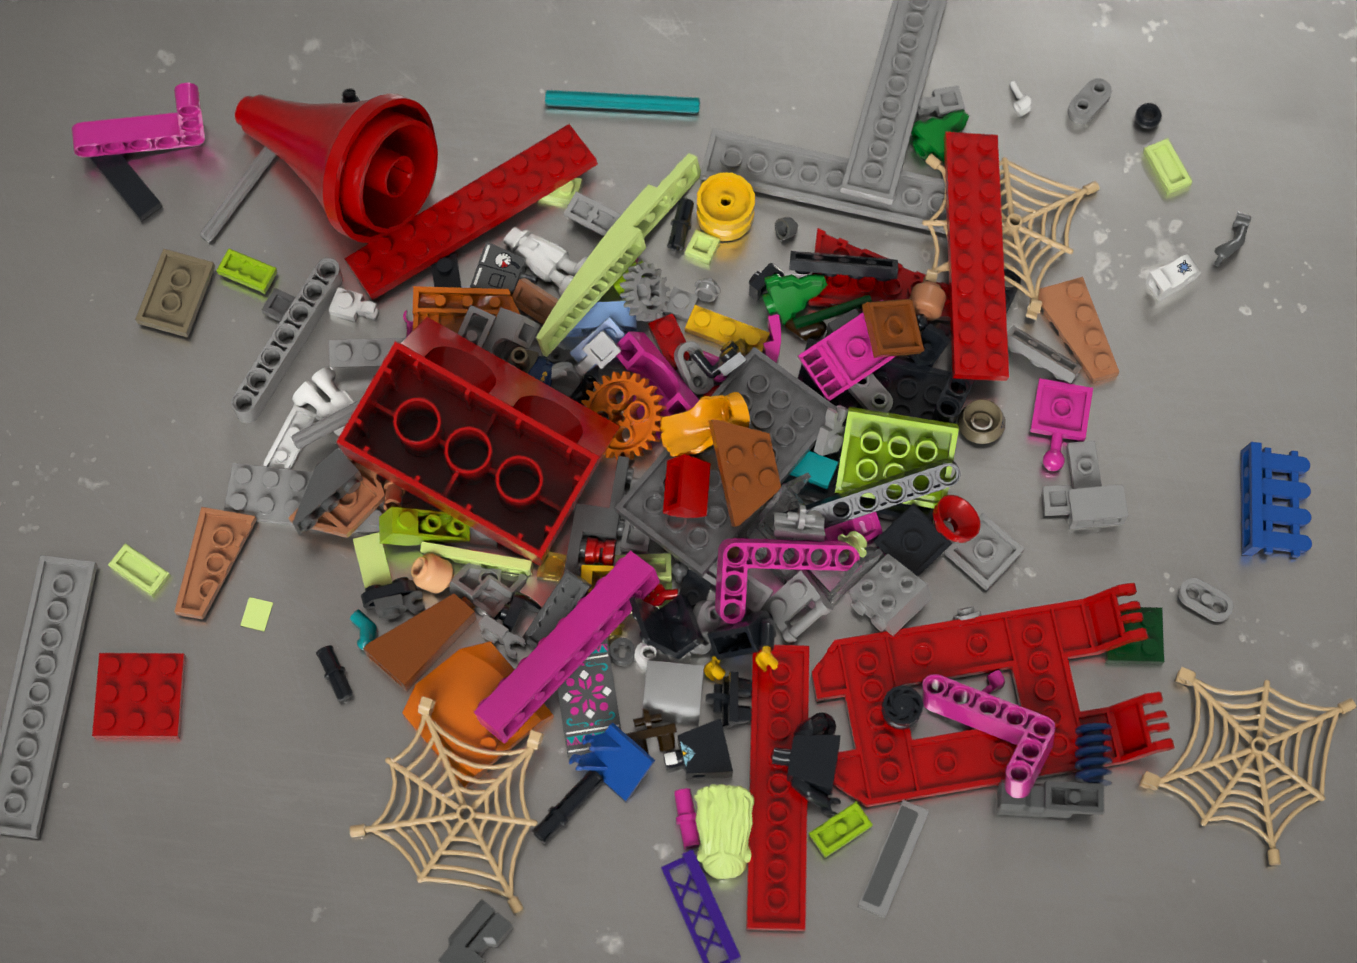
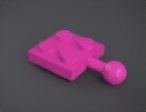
M1039 378L1030 432L1052 436L1050 450L1043 456V465L1049 471H1058L1065 463L1064 455L1061 453L1063 438L1081 442L1085 441L1093 388Z

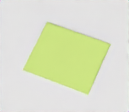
M249 597L240 626L265 631L273 602Z

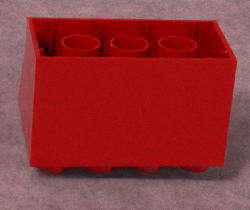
M426 317L401 344L396 341L394 342L336 443L346 457L541 567L620 426Z

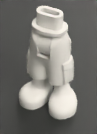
M514 227L503 240V243L510 247V252L524 258L526 266L545 282L553 281L558 286L560 296H562L569 283L588 258L585 257L578 263L569 260V252L558 244L548 242L540 236L530 234L528 230L522 231L517 227ZM557 270H564L569 275L564 276Z
M329 366L317 371L311 380L319 389L327 394L331 402L327 403L309 381H305L292 397L293 402L298 406L311 404L316 408L315 417L318 421L356 401L346 390L339 391L334 384L336 373ZM343 426V427H341V428H339V429H337V430H335V431H333V432H334L337 436H340V434H341V432L343 431V429H344L345 426Z

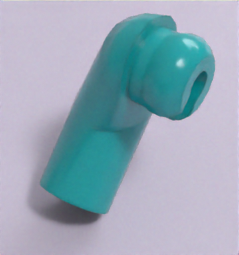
M358 609L351 615L350 620L360 628V638L357 640V645L361 650H364L363 648L366 644L377 638V626Z

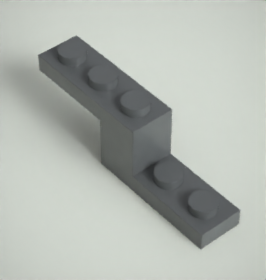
M618 456L609 508L576 503L564 574L570 569L581 577L580 557H585L586 540L588 537L597 538L603 542L607 539L616 540L617 544L618 535L622 536L625 519H621V516L615 512V506L627 494L625 493L626 486L631 484L634 475V468L630 467L628 457Z

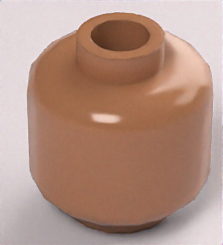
M924 281L913 287L910 299L913 301L916 315L924 314L927 317V322L941 317L946 294L939 284L932 281Z

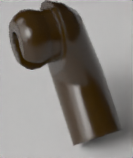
M791 318L785 325V328L803 341H807L808 338H820L827 330V325L824 321L795 329L793 319L795 318Z

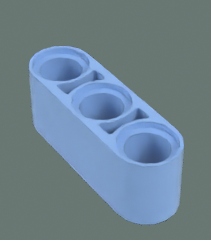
M626 301L597 302L566 337H587L609 316L624 331L637 332L636 315H629L630 307L624 308L623 306Z

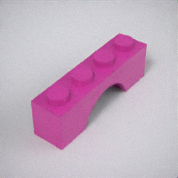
M629 331L617 343L622 350L616 357L624 367L633 373L640 374L642 379L648 378L650 380L649 386L658 387L655 393L663 396L661 404L666 406L667 409L661 412L665 417L686 412L699 401L697 396L644 332Z

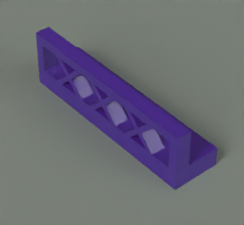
M693 849L683 853L682 858L662 866L661 870L702 962L710 963L707 958L710 945L723 950L727 960L720 963H737L741 961V955ZM685 864L689 877L686 884L682 885L673 881L669 871ZM691 880L695 889L689 887ZM676 887L683 889L681 897ZM687 891L698 895L701 900L697 912L685 908L683 904ZM703 907L707 916L700 914ZM688 914L695 916L693 924ZM698 918L711 923L713 930L709 939L697 935L695 926ZM714 934H716L719 943L713 941ZM700 941L707 943L705 951Z

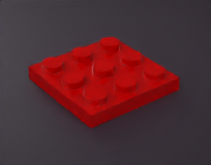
M99 653L92 736L94 738L180 739L186 663L185 654Z

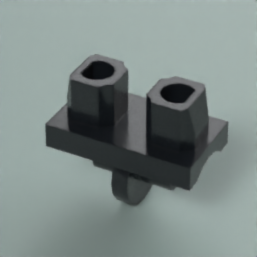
M940 322L935 327L929 323L921 334L924 351L920 354L907 355V357L914 360V364L917 366L933 367L951 341L949 338L952 333L951 330Z
M730 671L729 676L723 677V690L722 684H714V693L706 694L705 702L713 704V713H722L723 728H731L735 724L748 723L751 720V706L738 705V696L749 697L751 695L752 680L739 677V672Z

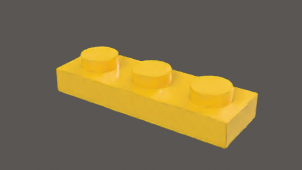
M694 305L685 326L686 333L724 346L731 340L736 342L741 338L748 346L747 354L753 347L763 353V343L768 342L770 333L697 305Z

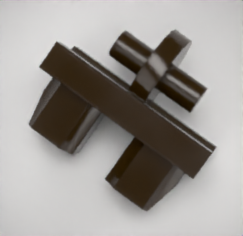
M648 708L642 709L643 717L633 719L634 727L645 725L646 729L625 733L648 754L646 739L657 737L660 752L675 749L674 733L677 732L676 725L672 723L652 728L653 723L662 722L661 713L650 715Z

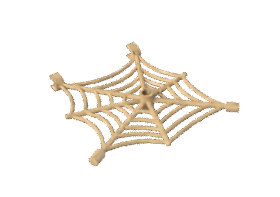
M930 154L925 162L934 170L938 169L941 171L945 182V167L941 165L942 161L933 154ZM1003 157L1002 161H999V166L1002 165L1003 167L1000 170V175H1004V178L1000 180V184L1005 183V189L1001 191V196L1006 194L1007 203L1001 206V210L1008 208L1009 216L1007 217L1002 213V221H1004L1002 222V233H1005L1007 236H1013L1015 244L1004 238L1003 243L1017 250L1019 257L1006 249H1003V253L1021 264L1023 274L1005 262L1004 267L1013 271L1024 280L1028 290L1005 276V281L1017 287L1031 298L1026 317L1036 320L1042 306V301L1038 300L1040 283L1046 270L1065 252L1068 254L1074 252L1069 247V230L1076 207L1084 195L1088 196L1099 191L1100 188L1096 181L1084 185L1082 189L1061 184L1035 174ZM1008 165L1040 181L1074 191L1075 193L1068 196L1027 182L1010 173ZM1010 178L1030 188L1062 199L1052 204L1039 201L1012 187ZM946 183L944 200L940 209L929 220L922 221V225L928 226L935 245L933 266L931 269H927L924 281L935 283L940 272L949 271L948 261L937 267L940 250L938 238L932 227L943 226L947 236V218L945 220H935L944 211L946 206ZM1012 192L1044 207L1039 210L1025 207L1012 199ZM1076 199L1067 218L1063 245L1056 242L1057 222L1066 203ZM1013 205L1023 211L1030 212V214L1024 217L1015 214ZM1059 207L1054 217L1052 239L1045 237L1047 213ZM1043 214L1041 234L1032 231V224L1034 218ZM1029 221L1028 228L1021 226L1023 223ZM1018 231L1026 234L1021 242ZM1030 236L1035 238L1036 240L1029 245L1024 253L1022 248ZM1040 241L1046 243L1047 245L1037 253L1028 268L1026 258L1031 249ZM1052 246L1060 249L1042 268L1034 290L1030 275L1035 263Z
M1181 667L1175 682L1187 686L1193 685L1196 699V715L1192 737L1180 759L1163 777L1146 771L1139 785L1151 790H1157L1158 786L1164 787L1182 795L1202 817V826H1206L1209 821L1230 820L1245 824L1257 831L1269 843L1270 850H1267L1269 865H1280L1279 849H1276L1275 844L1284 828L1295 815L1305 807L1319 800H1325L1324 789L1328 752L1339 713L1345 714L1355 709L1356 704L1352 698L1337 704L1338 707H1320L1302 703L1284 696L1271 688L1269 680H1265L1262 687L1250 690L1231 691L1220 689L1195 678L1196 673L1194 671ZM1206 689L1227 695H1248L1262 692L1261 701L1249 704H1229L1215 700ZM1200 692L1207 699L1210 715L1208 737L1201 754L1190 768L1175 772L1190 753L1197 737L1200 724ZM1271 692L1282 700L1297 706L1328 712L1317 717L1296 715L1282 710L1269 702L1268 695ZM1260 706L1259 714L1249 716L1230 715L1223 707L1249 709ZM1268 706L1280 714L1307 721L1293 727L1266 713V709ZM1214 707L1223 716L1224 733L1220 748L1213 758L1200 764L1207 753L1213 737ZM1333 716L1323 752L1320 789L1318 791L1312 786L1315 751L1324 720ZM1265 718L1289 730L1281 734L1271 732L1264 728ZM1259 719L1258 726L1240 725L1236 721ZM1229 722L1234 727V743L1230 754L1219 757L1225 749ZM1318 723L1312 741L1306 782L1298 775L1300 741L1303 730ZM1246 730H1257L1256 738L1253 739ZM1240 733L1249 745L1245 749L1236 751ZM1263 733L1272 736V738L1266 740L1263 738ZM1298 733L1294 748L1292 771L1285 765V747L1289 736ZM1283 740L1280 747L1279 761L1267 750L1270 745ZM1254 744L1259 745L1261 751L1256 750ZM1248 755L1241 765L1237 758ZM1262 755L1273 764L1264 768ZM1254 758L1257 761L1258 771L1248 768ZM1233 760L1238 770L1232 776L1221 763ZM1216 766L1228 777L1229 783L1223 788L1204 769ZM1278 767L1286 773V775L1277 777L1266 784L1265 774L1269 770ZM1199 771L1214 783L1221 794L1214 801L1202 786L1186 775ZM1243 773H1253L1259 776V781L1241 776ZM1177 778L1184 779L1205 796L1212 805L1205 815L1201 807L1188 794L1165 782ZM1290 778L1297 782L1280 791L1272 798H1268L1267 790L1278 782ZM1237 781L1250 782L1261 788L1262 799L1250 792L1232 788ZM1299 787L1306 789L1283 802L1271 814L1270 805L1277 799ZM1228 794L1248 796L1263 805L1264 815L1245 803L1234 801L1222 802ZM1313 794L1314 798L1302 803L1289 814L1274 835L1272 820L1296 799ZM1229 806L1245 808L1257 814L1266 822L1267 835L1259 827L1243 818L1229 815H1213L1218 808Z
M422 696L418 708V713L422 714L415 737L408 747L393 759L387 757L385 759V762L390 765L393 782L390 800L386 808L372 825L360 824L350 826L351 837L365 836L367 832H372L387 840L410 862L418 876V882L428 881L457 884L489 891L507 897L509 899L507 901L513 914H516L524 909L518 896H514L513 876L516 858L530 826L538 824L537 820L530 819L524 797L525 773L534 750H539L544 734L531 730L526 748L516 750L477 748L456 739L433 721L431 714L436 700ZM425 722H427L432 735L428 745L414 762L407 768L403 767L397 761L413 748L419 740ZM437 731L455 744L473 752L488 755H520L513 762L497 765L477 764L460 758L444 748ZM435 742L439 755L433 765L420 777L410 772L426 756ZM447 755L457 762L474 768L506 769L498 778L478 779L463 775L451 767ZM442 759L446 771L431 786L424 779L435 770ZM524 760L520 775L519 791L525 818L515 817L511 804L510 784L513 770ZM396 769L404 775L406 784L405 802L400 813L392 822L379 824L386 817L395 800L397 788ZM455 775L465 781L478 784H492L486 790H471L459 786ZM448 776L453 789L443 794L437 788ZM506 777V804L510 816H503L501 814L498 802L499 785ZM409 779L418 784L417 805L409 820L399 821L410 802L411 785ZM424 788L432 794L431 808L427 817L416 818L422 805ZM494 791L496 814H489V795ZM462 792L480 796L472 805H467ZM455 793L459 804L450 799L449 796ZM437 797L441 800V809L438 815L432 816L436 808ZM485 800V813L477 812L476 809ZM446 804L457 812L444 814ZM468 808L471 812V816L468 819H465L463 816V812L465 809ZM476 818L483 819L479 829L474 821ZM459 819L453 829L447 822V820ZM488 820L498 821L487 845L482 836L484 826ZM441 821L446 827L448 836L443 843H441L437 831L432 826V822ZM507 822L510 825L503 836L497 864L491 853V848L502 823ZM464 823H468L476 839L455 835ZM426 824L433 834L438 846L435 854H433L429 844L416 825ZM515 824H522L525 827L517 840L512 855L508 885L502 874L503 853L507 839ZM410 826L428 852L430 857L428 863L413 839L400 827ZM394 828L407 839L418 854L424 867L422 872H420L408 852L380 830ZM451 841H467L480 845L484 854L445 849ZM441 855L478 857L488 860L496 875L477 869L435 863ZM431 869L455 870L477 874L499 881L504 891L465 880L429 877L427 874Z

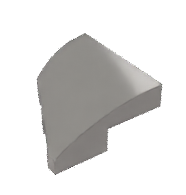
M467 563L451 579L449 593L456 594L460 599L463 596L466 597L475 606L474 611L482 616L486 614L496 621L502 612L504 604L509 605L516 590L520 591L527 581V576L520 573L519 577L501 574L502 570L484 569L480 565Z

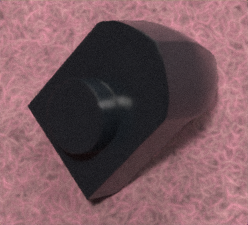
M769 263L761 272H755L750 278L749 296L758 301L762 297L761 295L767 291L764 278L775 274L784 277L786 276L785 273L775 264Z
M517 590L511 604L505 603L499 619L503 620L502 625L508 628L509 632H512L522 608L537 613L542 608L533 598Z

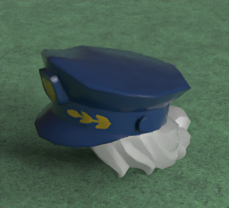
M539 356L528 372L532 377L569 398L575 389L580 387L583 376L574 369L575 367L570 362L553 364L548 361L546 356Z

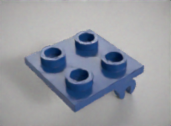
M611 723L604 733L595 736L591 734L585 735L582 744L591 743L592 745L589 750L592 752L583 755L573 754L569 759L570 765L574 762L578 763L575 768L578 771L595 770L604 779V782L625 801L630 798L655 762V759L614 723Z

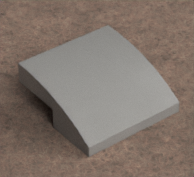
M647 660L643 708H648L650 715L661 713L663 723L698 726L704 666Z

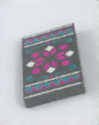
M607 638L558 688L567 756L592 752L589 750L592 745L591 743L582 744L585 735L591 734L595 736L604 733L611 723H614L621 729Z

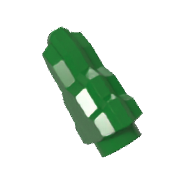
M964 110L949 112L943 118L932 117L925 122L921 120L915 122L911 135L915 140L912 144L916 153L923 159H927L930 154H933L944 165V135L946 132H962L968 122L969 115Z
M775 274L764 278L768 292L761 296L769 315L779 314L780 322L782 325H785L789 319L796 317V313L805 309L808 300L818 296L827 286L824 275L809 274L798 278L792 274L784 277Z

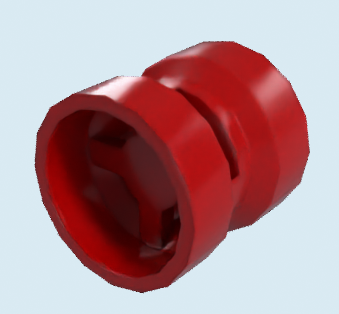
M588 537L585 565L600 563L603 566H613L616 540L607 539L603 542L597 538Z

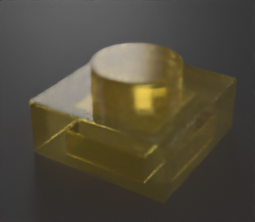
M549 552L541 567L539 566L537 579L559 583L564 574L567 555Z

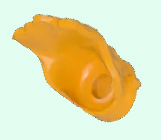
M739 392L711 397L704 396L690 410L662 417L660 429L663 432L661 434L663 447L667 448L670 456L701 453L714 445L709 420H720L749 428L750 416L744 398Z

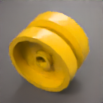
M718 173L707 178L697 192V221L701 230L704 233L719 238L720 241H732L741 238L750 230L754 221L755 193L751 184L742 176L734 173Z

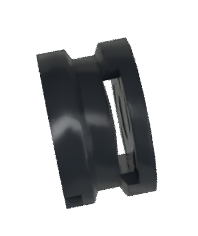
M900 685L893 687L887 692L882 703L881 712L883 719L889 726L895 729L905 730L911 728L918 722L921 716L923 701L920 694L909 686Z

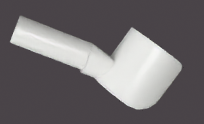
M1012 81L1010 86L1018 99L1013 106L1015 111L1020 116H1023L1031 110V99L1027 95L1024 96L1017 83Z

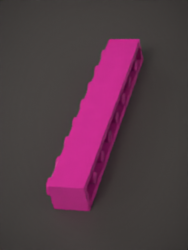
M632 551L625 557L620 558L614 568L605 577L598 580L595 588L586 597L581 598L576 607L557 623L556 628L547 637L539 641L537 647L530 655L523 658L518 663L517 668L508 677L500 681L496 690L479 703L474 713L480 724L505 744L631 613L633 608L629 599L632 596H636L643 600L660 583L655 568Z

